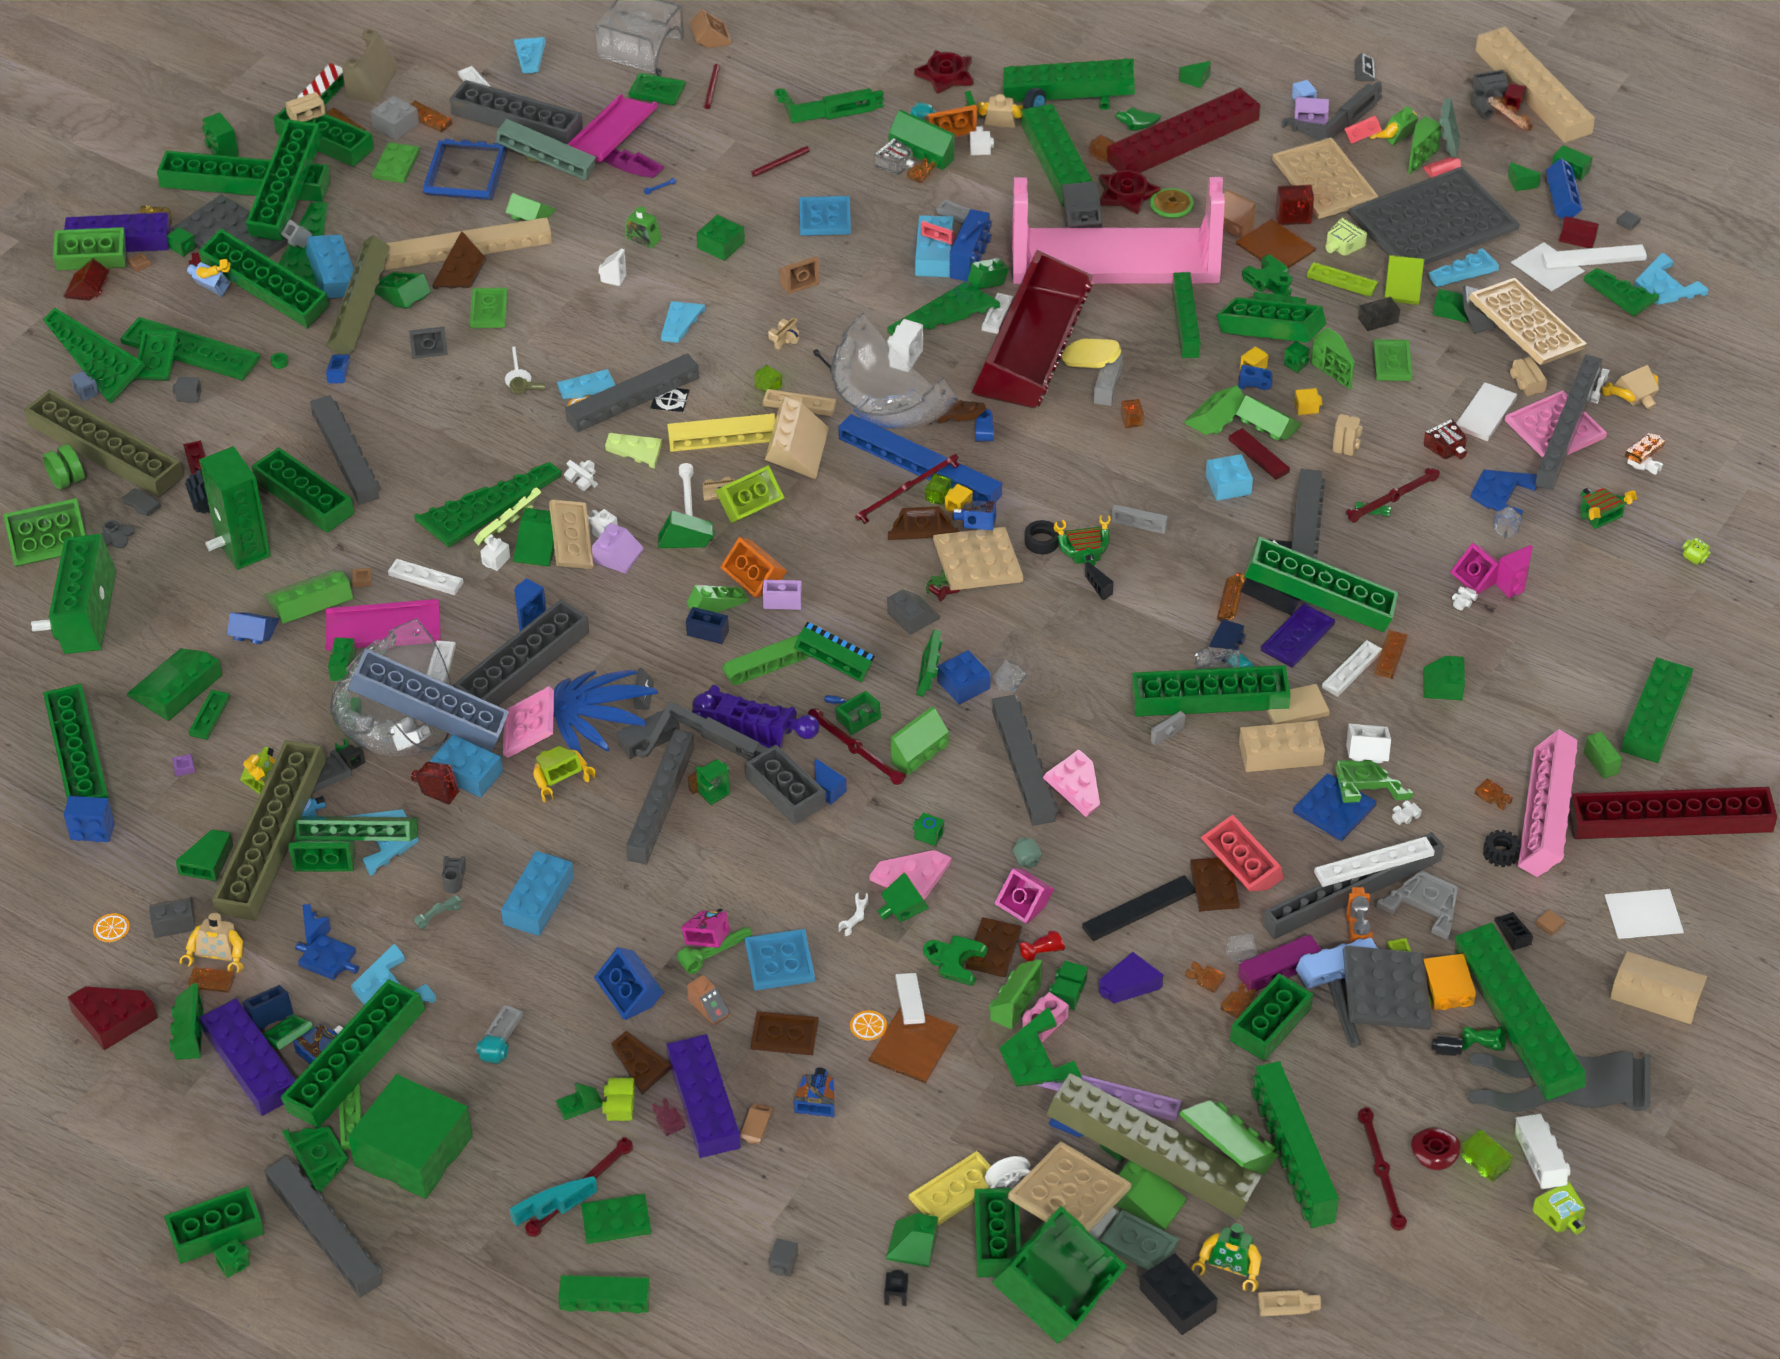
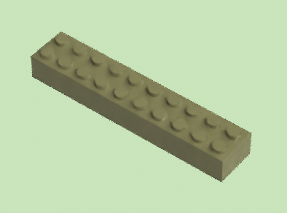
M50 389L24 409L27 424L63 445H70L75 452L158 498L184 477L179 460Z
M284 740L212 900L218 914L256 921L295 832V820L302 816L326 762L321 746Z
M1071 1073L1054 1096L1046 1114L1237 1219L1242 1214L1261 1176L1253 1171L1241 1167L1234 1161Z

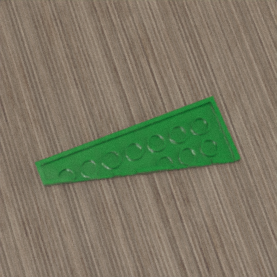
M55 307L43 319L86 375L96 381L98 390L109 403H112L146 366L141 360Z
M547 462L532 468L529 473L514 475L513 479L505 482L503 480L498 481V485L490 488L487 486L463 495L457 501L450 500L439 508H429L428 512L421 515L416 513L414 519L450 548L506 512L509 508L514 507L524 496L527 499L531 491L536 487L541 490L561 477L562 472L551 462Z

